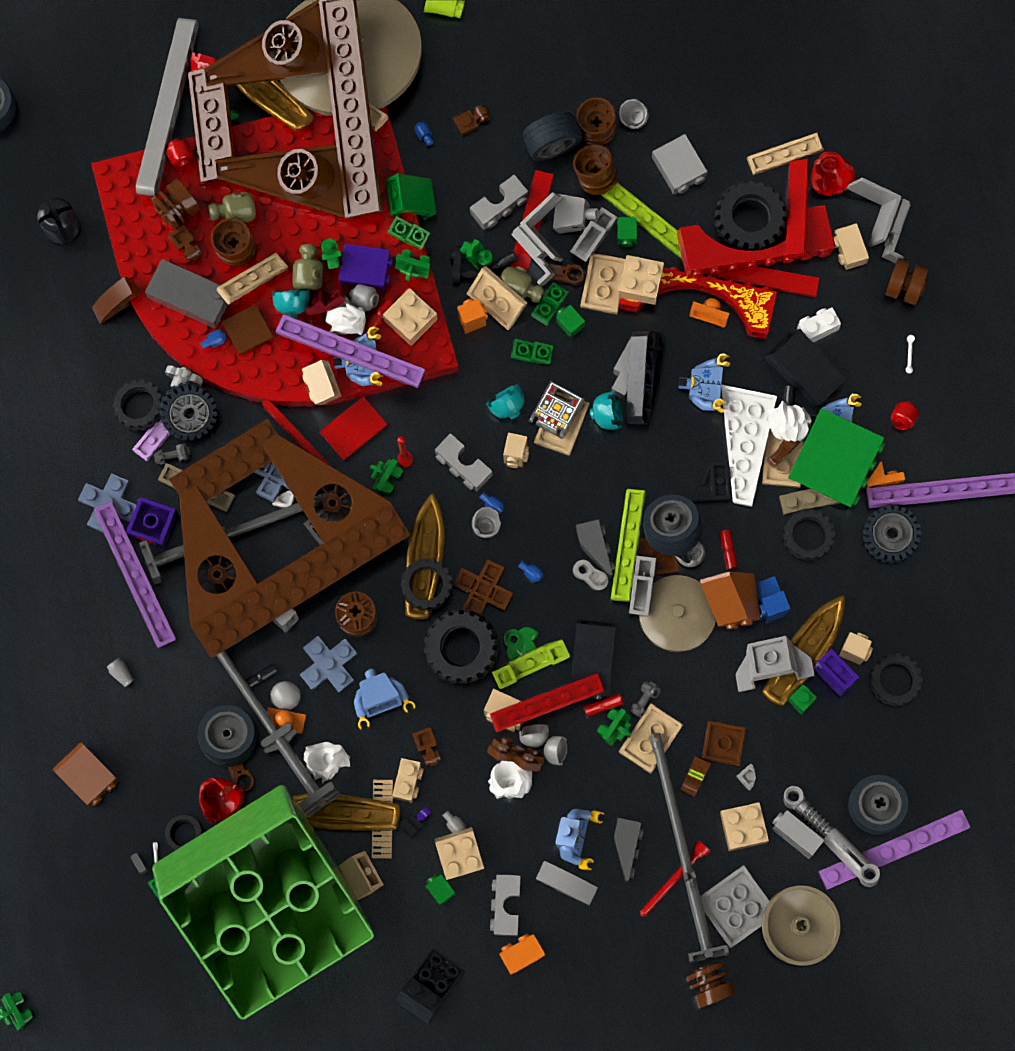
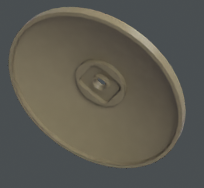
M305 0L300 5H298L288 15V17L292 16L293 14L310 5L316 0ZM356 0L368 99L371 105L381 109L402 95L414 80L422 57L421 36L414 17L398 0ZM285 54L282 56L281 61L286 60ZM328 74L280 79L286 91L305 108L319 114L333 116Z

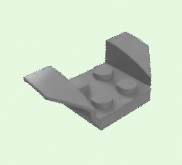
M787 636L748 644L747 655L735 674L738 692L756 689L755 681L795 673L798 680L815 676L811 657L794 646Z

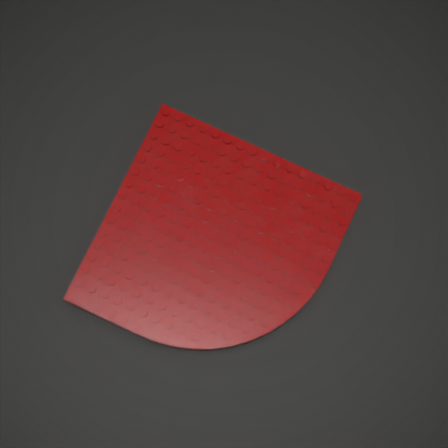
M386 106L379 109L388 115ZM307 109L314 119L308 126L298 131L291 129L273 116L232 126L235 157L336 145L333 116L319 114ZM389 115L388 120L377 131L372 129L382 212L352 219L339 217L224 180L202 183L200 181L196 137L182 139L188 142L194 155L190 160L191 163L181 168L180 166H173L167 157L158 192L161 191L168 196L169 193L166 186L177 179L199 205L201 210L190 218L185 213L182 214L185 220L184 224L175 219L179 227L184 225L194 238L195 242L190 245L194 246L196 244L202 253L199 255L200 258L194 262H188L183 255L185 249L179 252L169 239L168 234L173 232L174 229L166 224L155 211L154 205L150 200L153 196L136 193V183L145 149L91 163L121 279L123 277L133 279L140 295L132 299L131 303L151 337L168 356L173 358L181 367L187 368L193 374L202 377L203 382L212 387L214 386L229 395L238 396L251 402L262 403L264 400H269L274 406L314 407L316 404L309 397L310 390L303 380L302 369L320 360L329 361L342 397L324 404L325 406L407 386L408 384L384 375L378 378V381L382 382L381 386L376 384L360 386L347 377L346 368L335 369L334 357L336 356L276 334V329L283 314L275 309L272 292L296 290L292 283L293 264L296 260L302 258L300 254L301 245H316L318 251L315 259L323 263V284L321 288L327 294L339 285L344 244L388 249L390 250V256H393L392 268H388V274H390L389 286L385 287V291H381L379 287H373L379 295V301L375 308L365 311L366 322L386 298L395 303L409 288L437 313L438 320L412 346L382 319L381 323L377 326L379 330L375 332V335L379 334L381 338H373L376 342V350L425 369L421 382L459 372L431 266L428 279L411 277L410 281L405 280L406 275L395 269L396 257L398 254H402L405 249L412 251L413 258L417 260L422 255L427 256L425 245L420 250L387 234L396 216L390 214L385 180L396 174L405 175ZM299 182V184H298L297 187H296L298 190L301 189V183H300V182ZM248 192L253 196L256 209L255 219L246 223L255 240V254L245 265L238 267L229 266L219 258L211 242V234L214 227L222 220H225V217L212 221L209 216L208 206L212 203L222 204V200L226 195ZM402 213L398 215L399 218L408 223L419 226L416 214ZM326 239L335 240L338 245L337 251L340 250L341 256H338L340 264L338 268L329 269L327 259H322V254L325 253L322 251L321 245ZM275 253L288 266L286 271L230 303L216 329L148 299L145 294L162 259L219 285L226 283ZM348 283L347 286H344L346 288V297L348 299L350 291L357 286V284ZM317 291L310 292V296H312ZM256 304L273 339L239 355L222 321ZM305 311L298 314V318H294L328 332L332 328L326 322L327 311L314 315H308ZM215 330L225 332L226 341L216 348L211 346L205 349L202 348L200 342L206 340V336ZM333 333L351 341L361 336L358 333L345 335Z

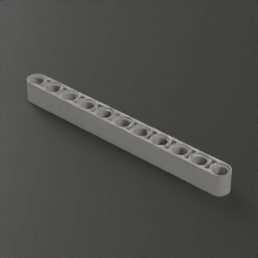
M178 18L136 183V193L139 195H158L167 159L166 149L172 139L190 66V59L198 33V20Z

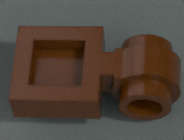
M479 105L474 109V115L468 110L453 118L462 136L477 129V121L485 123L491 118L487 107Z
M184 225L168 234L169 239L179 252L185 249L183 255L188 262H194L200 258L199 255L202 253L196 244L194 246L190 245L195 240Z
M431 727L412 733L419 753L426 751V754L422 755L425 765H430V767L437 765L441 759L438 751L431 749L437 746Z

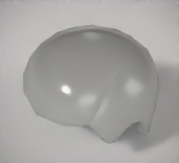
M637 99L626 100L620 106L619 118L625 126L631 129H639L647 123L649 113L647 107Z
M482 507L476 511L472 519V527L476 535L482 538H491L500 529L501 521L496 510L491 507Z
M698 541L693 549L675 557L681 565L695 567L704 560L705 548Z
M289 681L278 682L273 686L270 693L272 704L280 710H292L298 705L301 698L299 688Z
M537 724L523 727L522 732H519L521 743L532 748L544 745L549 739L548 725Z
M552 736L547 740L544 746V755L549 763L563 765L562 761L567 754V739L565 737Z

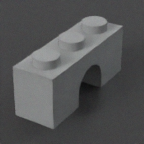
M515 175L500 185V192L504 196V200L501 203L492 204L484 196L470 207V214L483 230L492 228L497 224L498 219L502 216L507 217L511 214L513 208L517 205L522 206L528 200L527 189Z
M450 433L435 449V454L437 455L435 458L443 465L446 463L454 476H460L464 479L463 483L470 490L475 489L478 491L493 476L492 470L479 459L469 466L461 464L458 459L465 451V447Z
M497 875L496 879L492 881V891H496V898L492 899L491 911H495V919H491L490 931H494V936L518 937L519 915L506 913L503 906L508 898L520 897V876Z

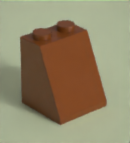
M726 572L700 580L718 626L726 627L727 630L737 629L738 625L749 626L753 624V621L760 620L754 574Z
M82 742L52 769L89 807L98 805L103 799L102 796L106 792L110 793L117 786L116 782L118 779Z

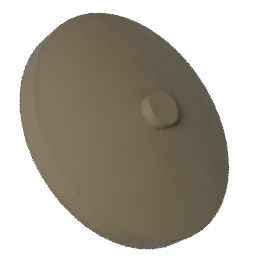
M682 575L668 576L656 581L652 588L649 615H639L640 625L646 637L655 646L669 652H686L699 647L708 639L716 622L700 582Z
M792 886L781 890L768 902L762 917V933L768 948L780 960L798 966L812 965L825 959L835 948L840 935V917L834 903L822 891L810 886Z

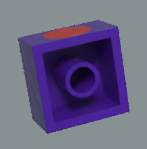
M139 497L126 533L131 538L140 541L147 540V543L165 549L178 512L174 508Z

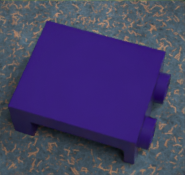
M344 244L339 284L342 283L343 286H347L348 283L379 287L381 291H385V287L389 286L390 283L388 268H392L393 256H390V250Z
M832 649L814 667V671L839 697L846 693L859 678Z

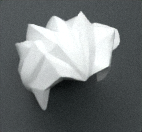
M346 297L344 303L327 311L326 322L332 326L330 332L340 335L358 333L362 336L366 322L364 309L362 307H355Z
M782 401L778 408L769 409V416L766 418L769 421L767 427L772 429L775 437L780 440L785 439L788 442L791 440L796 442L797 440L803 441L808 436L811 430V417L803 407L801 408L798 405L787 406Z
M323 742L305 747L303 760L306 762L307 771L309 774H313L315 780L322 778L323 783L326 780H331L339 768L350 767V756L341 745Z
M501 761L491 771V779L488 781L490 783L489 789L495 794L497 799L504 796L508 799L513 797L523 798L524 794H527L532 786V771L523 770L514 762Z

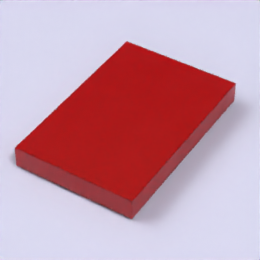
M363 396L319 431V433L339 457L345 461L388 425Z

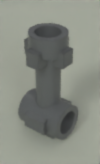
M187 443L177 445L174 451L163 453L162 450H159L157 453H154L156 465H164L165 460L177 457L179 461L188 460L191 453Z
M646 681L643 683L641 691L644 694L637 704L633 703L630 712L638 717H641L642 714L644 715L646 711L643 708L650 697L657 698L659 696L660 688L653 682L649 683Z

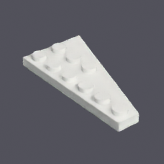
M721 385L722 398L726 402V404H723L733 503L752 507L770 427H767L769 421L766 418L769 416V409L775 408L777 396Z

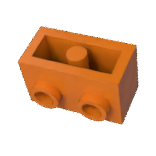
M468 299L463 302V305L457 307L458 318L465 334L486 326L488 312L485 304H480L479 299Z
M527 933L518 939L519 943L514 946L510 943L501 948L502 952L499 955L511 976L545 957V953L534 934L530 936Z

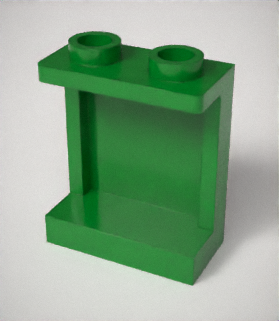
M396 174L385 180L390 214L392 216L410 213L421 215V219L426 220L436 215L431 179Z

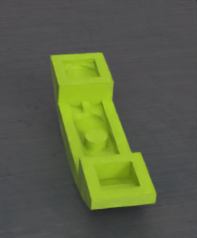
M561 639L529 651L493 670L492 674L499 689H502L550 664L559 663L569 658L570 655Z

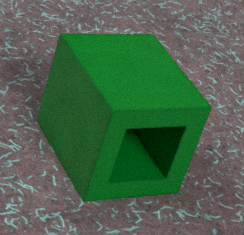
M618 217V245L631 247L633 244H636L637 217Z
M571 305L567 308H561L556 313L557 324L570 338L585 327V320Z
M802 685L789 698L788 702L802 715L815 702L817 697L805 685Z
M435 874L427 880L426 888L440 906L456 895L441 874L439 876Z

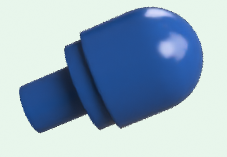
M423 121L416 123L414 131L421 141H425L427 146L432 145V131L427 123Z
M215 330L206 336L207 339L200 342L203 349L209 346L216 348L226 341V334L222 330Z
M483 492L479 497L485 502V507L493 508L498 514L504 510L503 502L496 496L492 495L490 497Z
M522 560L518 566L525 571V577L533 582L541 581L544 576L542 569L531 563L528 565Z

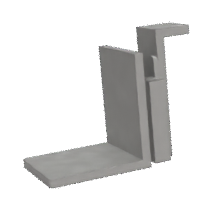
M864 178L848 184V190L882 205L867 246L872 247L885 241L883 258L893 263L897 262L898 257L904 259V256L895 253L894 250L911 205L909 204L910 201L901 199L902 196Z
M554 192L538 205L511 234L546 273L537 281L541 286H544L555 275L548 267L549 264L544 258L549 255L553 260L560 262L563 260L534 227L563 199L560 194Z

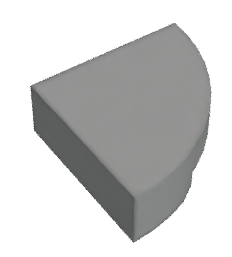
M749 764L736 776L748 791L752 789L756 780V773L752 764Z

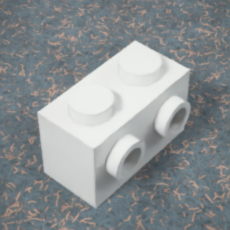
M823 308L816 313V316L812 318L807 316L801 319L797 330L801 329L812 342L838 331L841 322L833 308L828 310Z

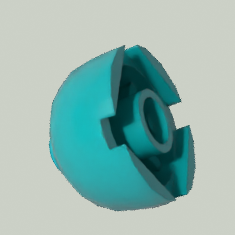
M281 290L272 292L275 309L279 313L291 318H298V314L304 313L311 299L310 290H289L284 292Z
M516 384L515 387L512 385L496 394V400L492 401L490 399L486 402L487 407L494 416L502 419L507 417L514 419L521 414L519 410L524 406L525 400L521 388Z
M615 391L599 395L593 402V408H590L591 419H595L596 424L606 430L620 429L622 425H619V421H623L620 400L615 399V395H618Z

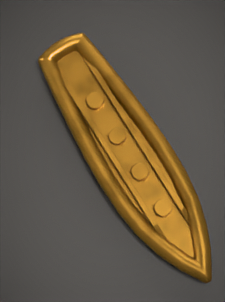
M277 80L236 85L252 102L295 131L305 128L314 119L311 113L287 92Z
M431 493L423 503L413 523L408 543L406 568L412 562L419 561L422 558L435 559V561L443 562L445 528L440 505L434 493ZM430 569L417 572L411 581L413 594L422 600L434 599L440 575ZM405 600V615L407 617L417 620L429 619L431 617L432 611H421L412 607Z
M844 595L829 601L811 614L791 640L794 646L811 657L813 669L817 662L829 651L838 635L845 611ZM795 673L772 677L768 679L762 692L771 702L783 706L807 678L798 680Z
M305 793L294 795L293 798L298 804L310 795ZM341 794L310 817L305 813L304 815L311 826L317 829L345 831L395 830L400 821V807L395 803Z

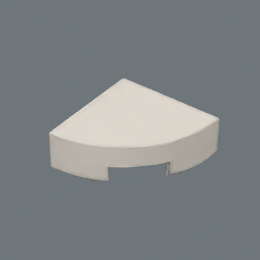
M291 491L284 492L277 496L273 506L280 508L291 506L294 503L295 497Z

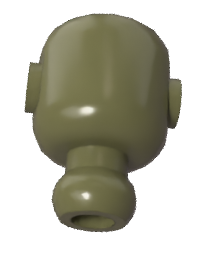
M248 192L226 195L222 200V204L212 203L208 206L209 216L212 221L225 217V219H238L246 224L253 221L256 217L254 199Z
M303 244L300 247L302 258L296 260L293 264L292 283L296 290H310L312 292L318 291L322 287L323 263L315 259L318 251L316 245Z
M521 267L505 268L500 276L503 282L524 300L528 297L535 303L541 301L545 289L540 285H532L533 279L526 273L525 269Z

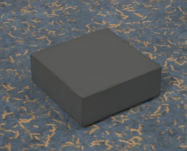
M138 853L130 857L140 874H145L149 871Z

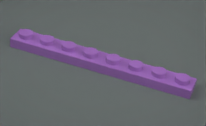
M284 314L276 329V334L378 372L415 388L419 387L425 373V369Z
M1015 473L867 488L866 494L869 508L1014 494Z
M112 502L95 508L93 511L157 648L174 642L176 640Z
M960 810L867 850L862 854L879 868L970 828V825L963 810ZM843 862L818 872L826 890L857 877Z

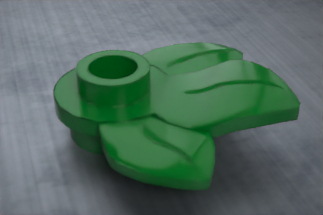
M529 627L506 631L503 641L507 646V656L509 659L513 660L536 649L532 641L537 638L539 633ZM515 635L516 641L512 643L510 637Z

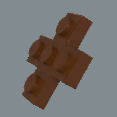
M487 559L479 576L461 568L453 586L469 594L462 610H470L482 615L487 603L505 611L513 596L512 592L497 585L505 567Z
M506 737L502 739L494 738L492 745H489L487 751L496 760L514 762L526 771L539 772L545 760V757L539 753L538 749L532 747L525 749L516 746L512 739Z

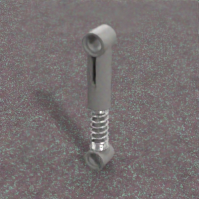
M788 787L784 792L783 799L786 807L793 809L800 816H804V820H808V824H812V828H816L815 831L819 832V835L824 839V843L860 879L864 886H875L880 877L878 867L872 864L837 828L829 826V823H826L825 819H822L821 815H818L817 811L813 810L814 807L811 808L809 806L810 803L806 800L803 791L799 787ZM796 794L799 799L793 802L789 800L788 796ZM867 871H871L874 873L875 878L869 880L864 874Z

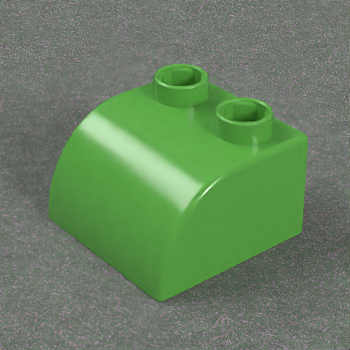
M284 785L271 790L159 860L152 867L160 903L240 1019L250 1017L374 937L371 925L349 884Z

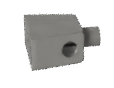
M560 194L563 199L555 206L553 229L558 234L583 231L588 226V220L598 219V209H590L589 203L584 198Z

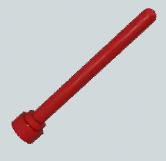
M400 436L397 439L400 451L398 463L401 467L408 468L413 463V457L407 451L405 438Z
M700 841L694 845L693 854L690 856L692 865L699 858L706 857L710 853V850ZM682 866L640 910L641 916H647L683 876Z

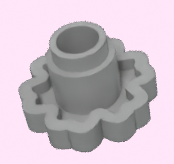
M167 366L166 375L173 378L170 387L178 386L179 383L186 384V382H191V384L197 383L199 386L203 383L202 377L193 374L187 368H176L174 366Z

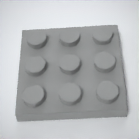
M744 865L700 896L704 913L729 948H732L762 926L763 913L769 902Z

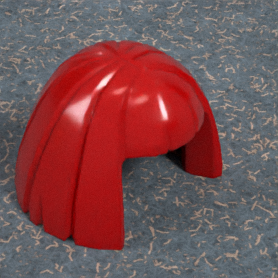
M824 152L814 163L812 185L819 194L822 193L825 196L835 195V193L840 194L843 190L846 191L848 184L855 180L853 166L836 152Z
M210 778L204 781L200 786L199 802L204 816L212 823L222 822L240 810V805H243L244 792L240 786L227 779Z

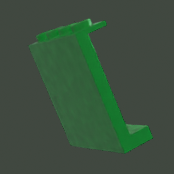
M821 408L788 479L850 508L852 504L856 506L861 496L858 494L860 487L865 488L869 479L866 475L869 470L873 471L877 460L874 458L877 452L881 454L885 443L882 442L884 437Z

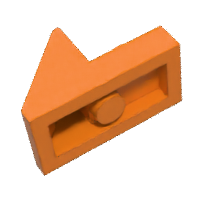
M881 461L867 481L865 490L873 487L903 484L905 480L904 472L898 473L895 470L887 472V475H885Z

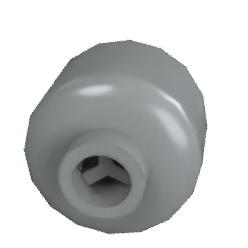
M359 284L350 291L349 299L355 307H362L365 311H370L377 306L379 295L375 288Z

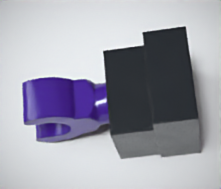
M425 807L416 817L411 814L400 822V827L412 839L423 828L421 822L431 814V811Z

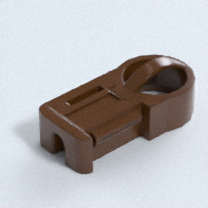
M551 261L548 262V267L555 274L550 279L551 281L579 285L583 282L585 274L580 266L569 264L567 266L551 264ZM573 269H578L582 272V276L570 274L569 272ZM568 277L574 278V279H579V280H577V281H572V280H570Z
M784 439L782 446L767 459V463L775 468L801 441L797 440L794 442L791 440L788 442Z
M244 763L227 767L235 784L238 785L239 780L242 779L246 789H242L244 793H249L254 789L255 779ZM245 776H249L251 778L252 782L250 786Z

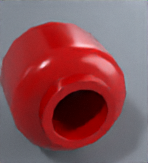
M178 138L168 143L166 155L171 164L181 168L188 166L194 155L188 142Z
M910 401L899 402L891 415L893 425L900 430L911 429L919 416V411Z

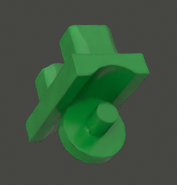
M333 239L324 240L321 245V249L325 253L322 254V259H327L329 269L340 267L338 256H341L340 250L337 251L338 245Z
M474 239L473 243L465 241L460 249L463 254H466L467 261L471 262L475 269L479 271L482 269V266H488L493 261L492 253L489 250H485L481 242Z
M405 249L402 254L397 255L395 269L405 274V280L410 281L411 277L428 279L430 257L422 255L417 260L413 258L412 251Z
M388 459L385 466L381 461H379L377 466H370L369 469L373 471L370 478L373 480L377 478L372 487L374 491H381L387 494L392 492L395 485L387 481L390 475L396 479L401 476L403 469L397 465L398 461Z
M612 708L607 716L613 721L610 727L601 724L597 730L607 744L613 746L617 739L622 741L624 736L631 737L632 734L628 731L631 727V724L628 723L631 716L622 708L620 711Z
M20 992L11 995L7 993L1 999L4 1006L0 1007V1021L4 1020L7 1026L12 1024L13 1021L18 1031L33 1018L28 1008L21 1012L18 1011L16 1006L24 1002Z

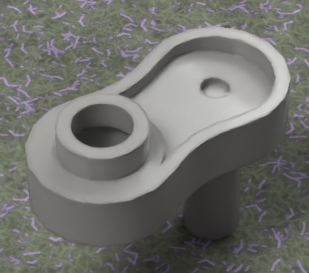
M580 560L574 564V576L585 581L593 590L600 591L607 586V575L595 569L589 561ZM579 567H583L585 569L584 574H581L579 572Z

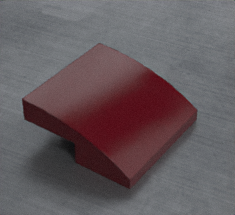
M340 283L327 294L321 288L311 296L310 303L306 307V313L308 315L319 314L341 305L346 300V288Z

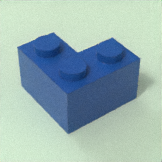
M775 576L756 583L760 618L768 623L787 616L791 608L784 591L780 590Z

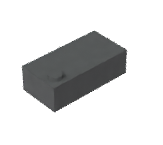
M163 259L159 263L145 291L148 299L214 329L217 328L228 306L226 301L217 292L219 284Z

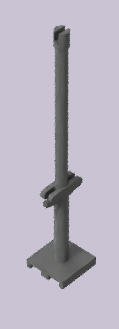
M339 487L336 489L335 494L341 497L347 492L344 488ZM334 490L328 491L327 494H333ZM323 493L314 498L323 500L326 495ZM314 500V507L323 504V502ZM299 503L235 527L225 529L223 526L222 528L228 538H232L303 510ZM147 540L139 543L154 585L162 583L157 566L184 557V545L152 556Z
M224 650L218 654L217 657L270 734L261 741L265 753L279 750L310 795L298 803L302 811L310 817L339 797L341 794L331 781L319 789L290 746L289 742L296 735V730L290 724H285L278 729L226 651Z
M657 733L658 741L656 742L652 734L649 737L662 782L683 869V878L701 951L688 954L690 965L703 960H713V958L724 955L729 956L727 945L715 948L712 946L696 875L692 868L665 758L661 733Z

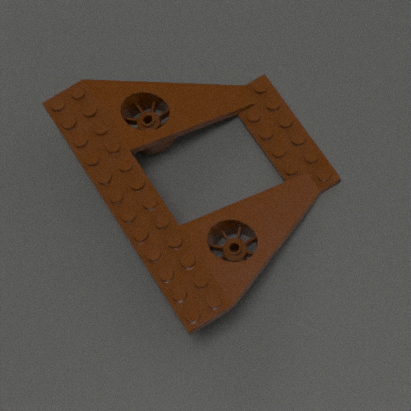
M316 0L287 19L273 23L264 33L205 69L188 73L200 181L202 183L224 180L346 219L382 212L356 0ZM285 54L286 60L281 61L282 56ZM328 74L336 145L235 157L227 86ZM299 182L301 183L300 190L296 188Z
M268 419L169 479L180 498L190 626L211 659L410 536L407 528L388 500L279 436ZM272 462L323 541V544L257 584L206 501ZM328 484L335 485L333 494H327L323 486ZM337 485L344 488L347 493L341 497L336 495ZM320 488H322L326 495L323 500L314 498ZM349 494L351 505H342L341 498ZM314 500L323 502V508L317 512L314 508ZM329 500L336 501L334 507L329 506ZM341 506L350 508L344 518H342L338 511ZM324 509L328 511L327 521L322 519L317 513ZM337 512L341 520L329 522L331 513ZM213 555L220 556L218 565H212L208 557ZM222 556L228 558L233 564L226 568L220 566ZM205 559L211 566L208 571L199 569ZM233 565L236 570V578L226 576V570ZM198 571L207 573L208 579L200 583ZM214 571L221 573L219 578L213 576ZM225 578L235 579L233 586L229 589L223 583ZM207 581L214 583L212 593L205 590L202 584ZM221 583L226 590L222 593H214L215 584Z

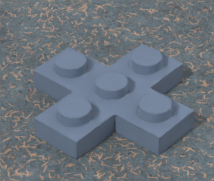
M272 462L254 472L264 477L256 492L257 495L273 503L282 487L289 489Z
M112 473L104 490L86 483L78 498L79 502L94 509L112 502L119 519L130 523L136 504L122 499L130 482ZM93 511L87 526L103 532Z
M317 636L303 647L314 661V664L300 674L311 690H314L328 679L340 693L354 682L343 666L358 654L346 639L329 650L319 636Z

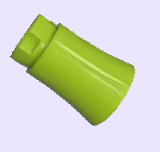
M426 0L424 13L461 18L465 1Z

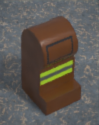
M695 756L680 790L695 797L711 764Z

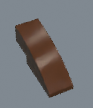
M123 277L95 302L92 309L100 324L130 305L129 302L140 295L133 279Z

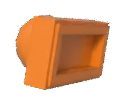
M709 298L703 304L693 301L689 316L717 326L726 327L729 313L721 311L719 300Z
M268 707L267 713L278 729L285 724H290L297 734H303L306 715Z

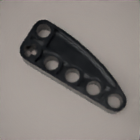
M634 331L631 335L626 420L629 424L647 425L651 420L663 373L666 338L663 333Z

